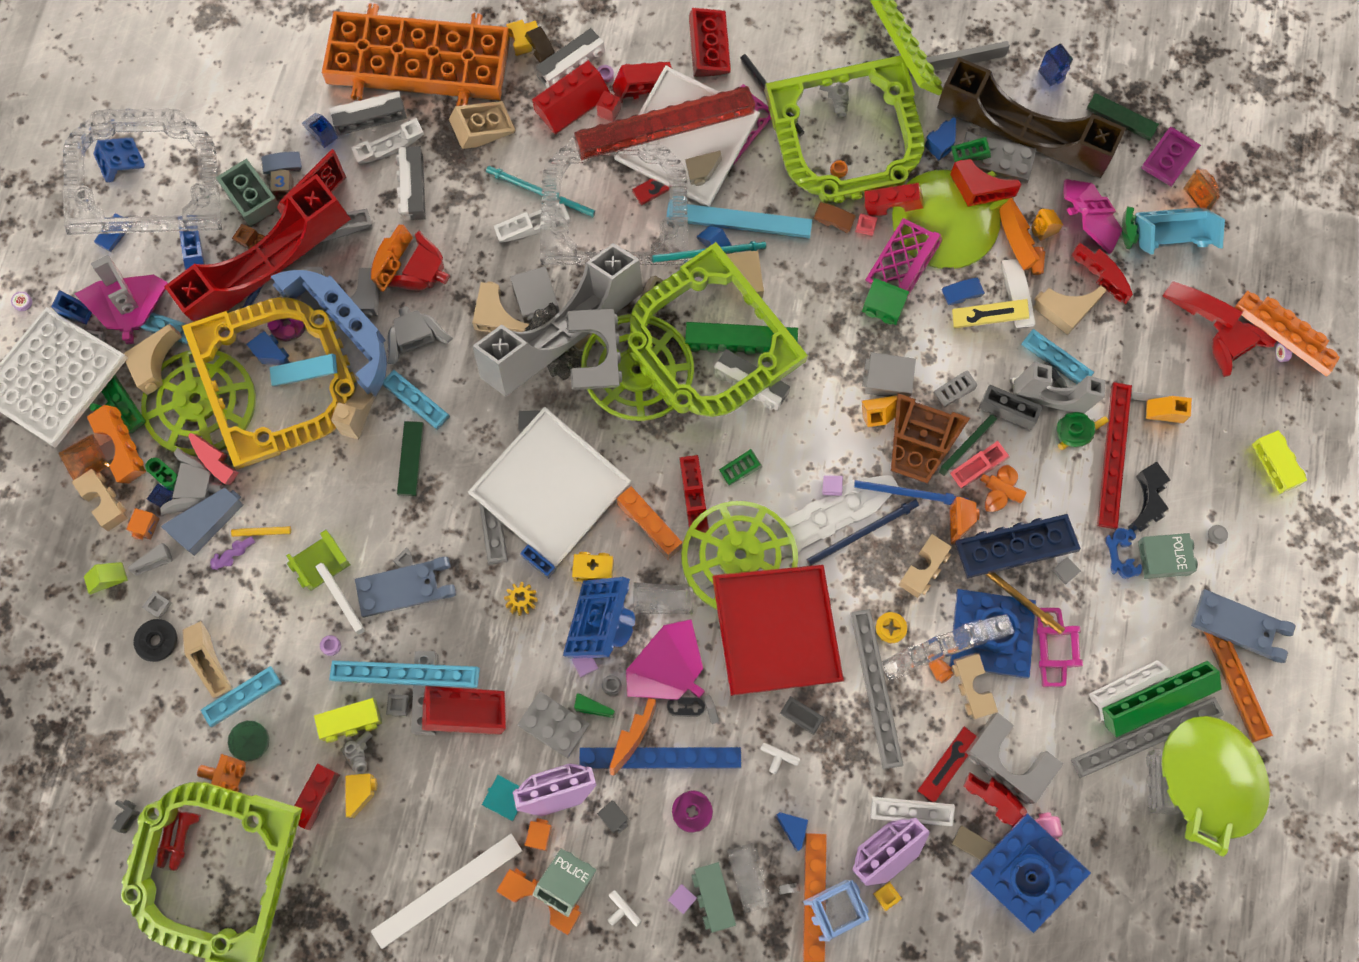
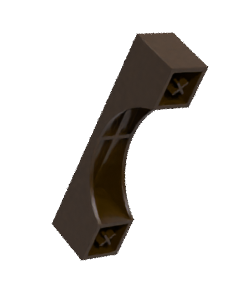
M960 57L957 58L944 84L937 105V109L1023 146L1035 148L1037 152L1100 179L1110 164L1126 130L1125 127L1094 114L1077 119H1060L1029 110L1010 98L999 87L991 70Z

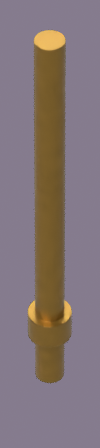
M995 572L985 574L1040 618V622L1045 626H1050L1060 635L1065 631V628L1057 623L1051 614L1042 611Z

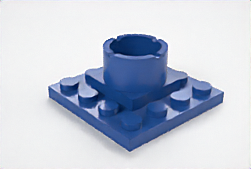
M615 577L583 581L563 652L564 657L606 658L610 657L614 646L622 647L628 642L633 632L632 627L635 625L634 612L624 608L623 605L625 596L629 591L630 579Z
M957 589L949 666L955 665L954 659L978 653L986 673L1030 678L1035 614L1010 596ZM1029 599L1032 603L1036 605V600Z
M1028 813L1017 822L970 872L1033 933L1091 874L1080 861ZM1029 874H1035L1033 878H1028Z

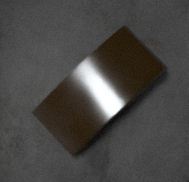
M541 26L526 32L525 37L535 50L533 55L539 63L555 53L551 42Z

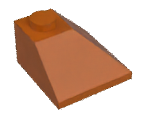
M956 497L949 507L951 545H955L956 540H960L980 517V511L976 509V502L962 497Z

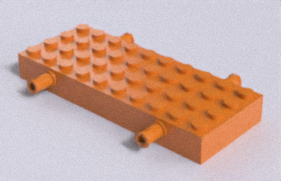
M372 3L368 4L367 14L333 12L322 75L326 84L353 86L351 99L357 101L358 97V100L361 101L363 89L374 88L458 96L456 106L468 105L469 98L501 100L510 43L508 27L481 25L483 16L477 13V18H475L476 13H472L470 24L378 15L379 6L373 3V8Z

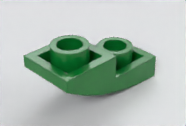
M1127 206L1122 219V237L1126 249L1130 250L1132 244L1137 243L1139 233H1136L1138 226L1133 225L1136 215H1133L1134 208Z

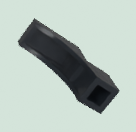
M1158 462L1148 466L1136 476L1143 492V505L1137 519L1128 526L1134 532L1137 530L1142 532L1150 526L1148 523L1153 520L1155 522L1160 521L1165 517L1164 513L1169 509L1159 496V493L1167 488L1166 484L1170 481V478Z

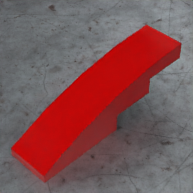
M1172 281L1162 295L1192 315L1198 313L1209 321L1217 320L1232 329L1243 313L1207 293Z
M698 455L679 457L689 528L693 521L706 511ZM707 516L697 525L696 530L704 533L707 532L709 529Z

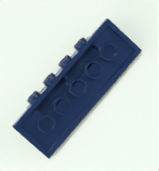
M1068 514L1047 519L1037 518L1026 524L1020 522L1010 528L999 527L993 532H979L976 536L956 540L955 542L967 579L1079 552L1081 549Z

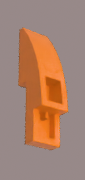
M398 225L390 238L383 239L374 257L371 268V280L381 292L385 291L401 266L398 260L413 239V236L404 225Z

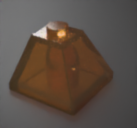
M1197 169L1183 188L1197 207L1206 208L1210 211L1220 199L1218 184L1214 176L1206 169Z
M93 434L58 453L73 480L90 469L98 473L110 465Z

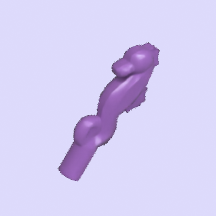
M250 536L244 541H234L232 543L233 549L226 550L220 558L219 554L215 553L214 558L210 561L212 570H219V568L224 566H232L234 561L232 558L234 556L244 554L247 547L256 543L253 537Z

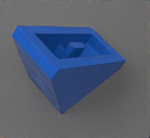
M711 225L697 236V239L706 248L715 242L720 247L732 246L724 230Z
M61 290L58 291L51 306L65 319L85 325L92 314L80 300Z
M781 812L778 813L776 818L796 852L801 850L808 820Z

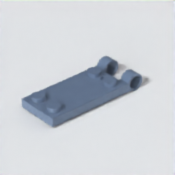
M439 557L433 561L356 578L355 584L361 616L363 618L456 596L455 585H445L438 588L435 571L446 570L451 567L449 557ZM427 579L430 580L429 584H425Z
M1206 589L1201 592L1191 625L1278 663L1286 662L1288 651L1272 647L1275 632L1284 636H1293L1296 627L1292 622L1281 621Z

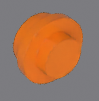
M835 161L830 167V173L838 178H843L848 173V166L844 161Z

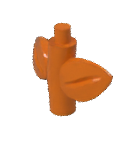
M1010 465L1002 466L997 472V477L993 475L989 477L983 474L980 478V481L986 483V487L991 489L985 500L986 512H996L1003 509L1007 505L1008 499L1022 503L1027 493L1022 489L1013 487L1018 481V473Z

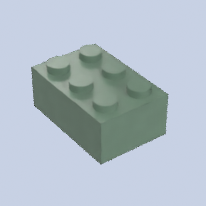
M247 158L215 177L250 227L278 210V201Z
M719 862L694 869L695 874H692L691 877L694 888L699 887L700 895L697 896L700 909H705L706 916L703 917L706 930L710 929L711 933L736 926Z

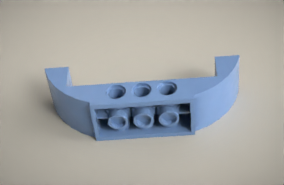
M291 270L272 275L271 278L275 281L272 285L283 297L296 299L307 290L365 355L369 363L356 373L359 378L357 382L367 394L372 393L376 397L383 385L387 369V356L384 347L386 340L380 331L331 276L325 277L319 273L307 270Z

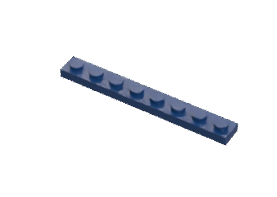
M641 747L634 751L621 769H741V747ZM580 748L579 765L592 767V769H610L616 748Z

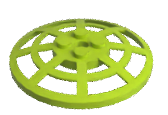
M631 314L618 316V325L629 323ZM652 316L648 324L655 325L666 331L660 340L652 337V344L655 345L652 351L655 355L661 350L663 351L669 362V365L665 367L674 379L676 378V372L687 370L686 385L691 386L694 376V361L689 345L685 344L684 337L672 325ZM594 333L590 336L584 347L581 368H589L587 367V360L596 340L605 347L599 358L598 365L602 364L606 358V345ZM630 334L619 336V344L627 341ZM672 337L682 348L687 363L675 364L672 353L665 346ZM638 341L633 342V345L639 346ZM629 349L622 353L620 352L621 363H618V371L622 372V382H619L618 387L613 391L610 388H604L608 395L602 401L592 389H587L592 399L605 411L630 421L653 420L674 410L672 406H669L659 413L645 416L644 407L659 402L663 399L664 395L659 391L657 392L659 393L658 396L643 401L644 391L650 388L655 390L651 383L653 381L649 376L645 377L642 372L636 374L632 371L634 366H639L640 368L641 366L638 362L635 363L631 359ZM625 389L635 392L636 401L626 400L619 395ZM679 399L678 403L681 404L684 399ZM613 400H616L624 405L636 407L637 416L621 414L609 408L608 405Z
M191 350L174 355L162 363L161 372L168 365L181 358L183 366L172 371L164 380L162 379L163 385L159 388L156 397V408L149 412H146L148 395L143 392L141 412L146 421L144 423L146 429L154 440L173 453L177 449L175 443L178 436L189 437L190 433L202 436L204 440L220 451L227 448L224 439L216 444L212 442L210 433L218 430L219 425L216 422L207 427L206 419L211 417L214 412L201 377L193 376L192 368H197L195 362L190 363L189 355H192ZM217 351L215 355L220 357L214 364L206 363L210 377L212 379L218 373L224 378L227 385L218 387L219 391L216 393L218 398H220L221 394L230 393L228 407L223 409L226 420L229 419L238 424L237 427L246 430L256 406L254 384L243 365L230 355ZM227 360L239 369L245 382L233 384V381L221 369V366ZM184 371L186 378L178 386L170 383L171 379ZM247 389L248 404L242 418L233 413L236 403V391ZM164 390L172 391V402L162 405ZM199 395L201 397L199 402L192 403L194 396ZM175 409L180 415L175 426L168 421L164 414L165 412ZM159 415L163 424L172 431L167 442L154 431L150 425V419ZM187 420L198 422L200 430L188 431L182 428ZM178 447L191 456H198L194 449Z
M729 501L710 507L693 521L683 541L681 562L684 576L695 595L704 603L717 610L716 598L712 599L704 593L694 581L692 575L703 571L708 580L713 584L712 576L714 575L709 568L717 565L726 574L758 571L760 568L763 570L779 569L781 564L780 547L790 544L792 547L793 568L798 566V549L791 530L775 512L753 502ZM749 506L757 508L759 511L755 518L744 515L730 516L727 507ZM716 510H720L723 519L713 524L706 533L695 529L706 516ZM766 513L780 523L788 537L777 539L774 532L762 522ZM745 521L752 524L748 532L737 531L733 522ZM726 524L729 534L722 540L711 536L716 529ZM758 528H762L772 541L761 543L754 536ZM694 537L702 540L699 551L700 563L689 567L687 551L690 538ZM707 543L718 547L717 557L706 561L705 551ZM775 548L776 558L774 566L763 561L765 550ZM742 550L745 552L746 557L738 559L735 556V552Z

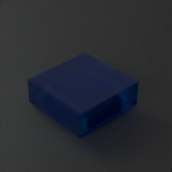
M157 484L147 497V500L161 508L162 505L173 499V492Z

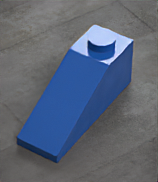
M198 225L179 227L185 270L193 264L205 265Z

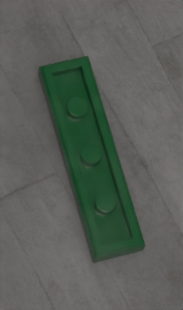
M1097 93L1093 95L1086 110L1125 127L1127 130L1149 141L1159 126L1158 123Z
M993 414L941 466L939 473L945 476L994 425L997 418Z
M404 421L397 486L398 496H417L424 431L423 422Z

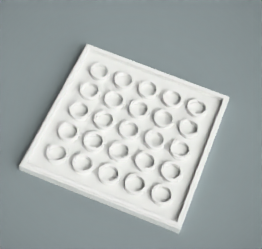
M46 307L0 362V412L56 448L128 357Z

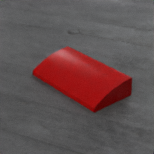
M425 686L422 730L502 734L506 729L505 691Z

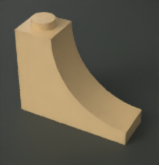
M758 251L726 254L763 299L764 288Z
M490 281L486 283L481 282L472 322L474 330L492 332L500 325H503L515 332L529 331V324L514 319L502 307L499 285Z
M1100 286L1087 295L1066 296L1048 288L1045 292L1041 291L1034 300L1037 302L1033 308L1068 335L1102 298L1106 289Z
M170 324L123 353L128 357L125 362L136 386L147 395L163 385L161 378L163 360L169 349L182 338L180 332Z
M359 384L354 395L345 404L338 402L331 419L341 435L358 440L375 399L372 393L367 394Z
M200 621L183 629L184 654L211 696L215 698L232 690L231 684L215 654L211 636L203 623Z

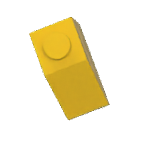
M370 773L345 775L347 818H355L374 797V791H377V779L374 778V775Z

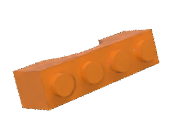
M103 405L87 416L94 433L109 435L114 442L115 456L109 466L116 482L129 484L146 473L143 466L144 462L139 457L136 445L131 440L129 430L124 425L121 413L116 407Z
M632 486L617 497V505L647 533L655 547L667 560L682 549V541Z
M518 868L515 871L509 869L496 892L513 902H517L523 897L533 896L539 881L533 879L532 882L525 878L527 874ZM576 904L569 917L548 905L550 925L569 935L582 913L578 911L580 906Z

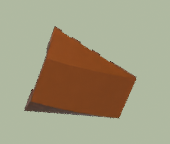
M898 393L891 471L928 483L970 418L955 412L949 414L915 402L916 399Z

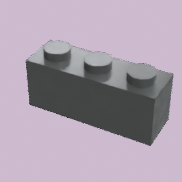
M990 384L979 405V409L1029 430H1032L1037 423L1043 408L1041 405Z

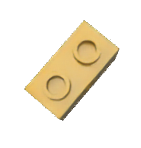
M589 552L574 554L573 581L583 582L613 578V556H610L608 553L590 555ZM592 564H596L594 570H591L590 568L592 567Z

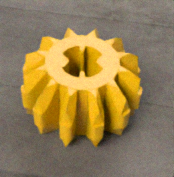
M520 582L517 588L514 583L512 584L513 591L511 589L506 590L509 595L504 596V600L509 602L505 606L506 608H511L510 612L512 614L517 611L518 616H522V611L525 610V613L528 615V608H536L533 603L538 602V599L533 596L537 593L535 590H531L530 584L524 588V583ZM518 597H520V598L524 597L525 600H524V601H521V600H520V601L518 602L517 598H518Z

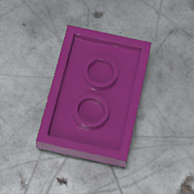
M1170 126L1143 163L1141 169L1172 187L1201 145Z

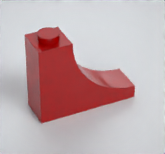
M971 159L955 162L950 173L968 207L1016 197L1021 187L1019 179L1004 180L990 176L980 170Z

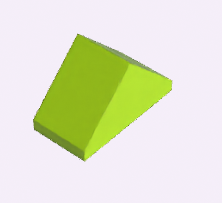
M122 562L95 564L84 575L90 595L128 581Z

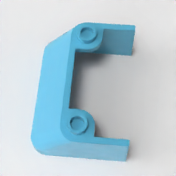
M1196 207L1135 213V225L1138 226L1137 233H1139V246L1149 254H1154L1155 249L1159 248L1161 244L1193 242L1198 247H1208L1209 244H1213L1219 249L1223 248L1225 219L1206 208Z

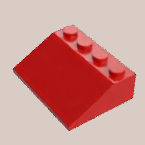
M331 149L280 200L277 208L281 215L285 208L286 196L315 174L321 178L331 192L347 178L335 150Z

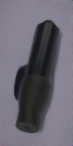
M1044 363L1045 365L1052 366L1051 363ZM1052 366L1054 383L1059 388H1068L1064 379L1061 378Z

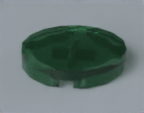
M244 721L232 728L227 744L229 751L235 758L251 762L259 759L268 749L270 738L268 731L263 725L255 721Z

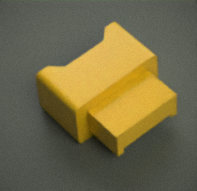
M522 19L506 24L509 36L514 39L515 56L532 52V46L525 35L526 32L538 27L536 21L524 24Z

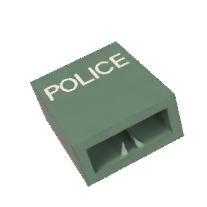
M1190 533L1146 536L1138 541L1144 579L1188 576L1197 571L1198 562L1194 558V541L1191 539Z
M561 848L537 883L533 896L569 917L590 884L596 869L589 863L575 857L571 852Z

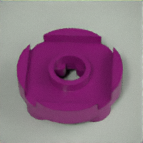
M291 318L278 319L267 324L272 335L284 342L291 341L290 339L295 337L299 338L306 329L304 322ZM289 319L291 324H287L286 327H284L283 322Z
M687 791L678 796L673 803V820L685 832L694 833L702 831L709 825L712 819L713 809L711 802L706 795L699 791ZM692 806H695L698 815L689 817V813L686 812L687 808L691 809Z

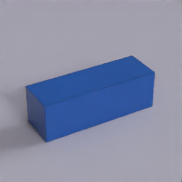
M529 544L521 551V556L548 579L556 571V567Z

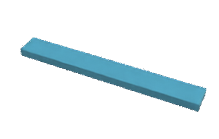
M674 202L668 203L666 221L703 226L711 225L720 228L810 238L812 219Z
M332 661L329 680L334 682L478 688L480 668L474 666Z

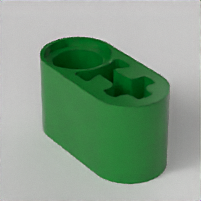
M159 458L149 459L145 465L146 471L166 489L174 491L178 475ZM157 466H160V469L154 472V469ZM167 475L173 479L171 482L166 479Z

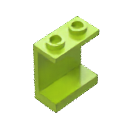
M327 530L320 533L322 539L296 556L286 555L289 560L287 565L293 573L296 571L300 576L297 578L298 582L303 588L307 587L310 591L325 582L315 567L318 564L323 563L332 577L351 565Z

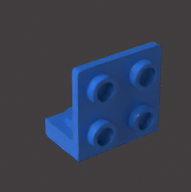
M133 138L97 140L93 155L106 182L114 181L117 170L145 167V163Z

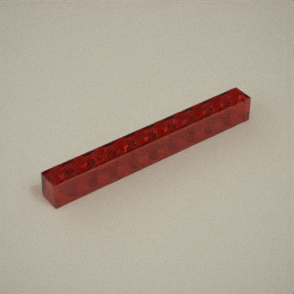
M749 86L737 87L734 90L722 91L712 96H703L700 99L685 101L675 106L670 105L660 110H651L648 113L633 115L622 120L617 119L611 123L599 124L589 129H580L578 132H574L575 144L582 161L752 115L755 110V102Z

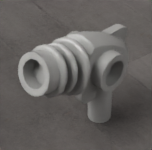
M839 82L835 86H820L819 90L828 92V98H832L836 116H846L849 101V85Z
M366 731L356 741H347L345 746L340 749L345 755L347 763L356 774H362L367 770L363 750L367 748L365 743L373 736L369 731Z

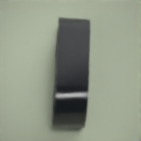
M680 697L679 700H669L667 703V711L672 716L698 717L703 714L705 709L704 702L700 698ZM677 701L678 705L685 706V708H678V712H674L670 705ZM694 702H698V706L702 708L698 709V712L695 713L692 708H687V706H693Z

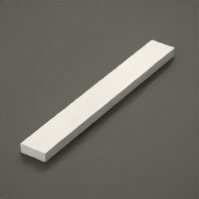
M509 834L371 930L380 948L384 949L520 854L523 850L514 836Z

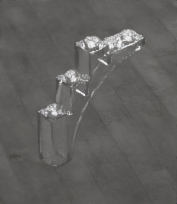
M1007 614L986 620H977L966 623L954 631L937 635L922 644L907 647L882 661L888 679L893 680L953 654L1009 636L1015 632Z

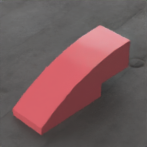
M190 433L189 439L205 467L221 482L231 485L239 472L224 463L228 455L197 434Z
M996 441L984 451H980L950 472V474L962 489L1010 457L999 441Z

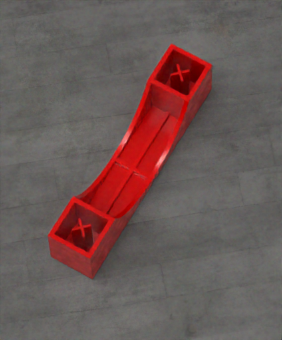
M315 174L286 196L285 208L280 219L273 229L252 248L223 262L207 265L193 264L164 287L183 314L193 322L228 311L272 279V275L280 273L350 221L351 218L321 178Z

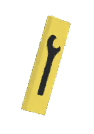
M1028 299L952 309L954 329L1030 319Z

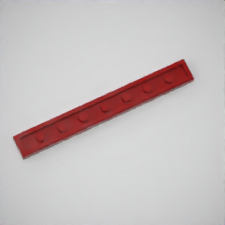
M1113 382L1111 385L1109 422L1107 424L1097 526L1117 529L1119 522L1132 385Z

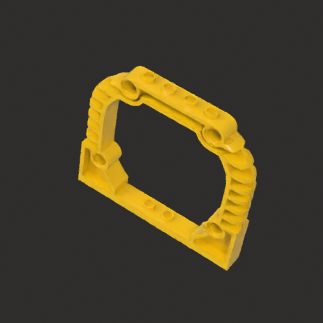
M278 297L258 302L230 313L225 311L182 326L231 461L236 470L321 439L337 429L331 420L338 402L345 404L354 395V383L357 381L354 373H349L347 366L350 365L347 354L343 355L341 349L344 347L340 337L336 338L334 332L337 331L334 320L330 321L328 315L323 310L314 311L308 304L294 298ZM291 318L304 322L308 333L313 337L320 338L326 355H336L337 373L334 374V378L329 386L333 399L325 412L317 417L276 432H271L266 427H260L254 433L237 426L229 428L223 409L226 408L224 401L217 396L216 392L219 391L216 381H212L206 363L213 361L215 354L222 345L233 344L236 340V334L278 319ZM323 318L324 322L322 324H315L316 319ZM223 331H230L227 337H221ZM344 386L351 388L346 394L341 392ZM262 435H269V439L266 442L259 441Z

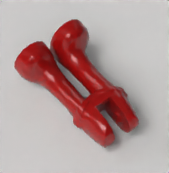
M178 810L175 820L170 825L163 827L160 847L157 849L156 865L158 868L163 869L166 866L169 853H172L169 870L177 871L182 859L185 857L184 847L188 829L192 824L199 822L200 814ZM178 820L175 842L173 846H170L175 823Z

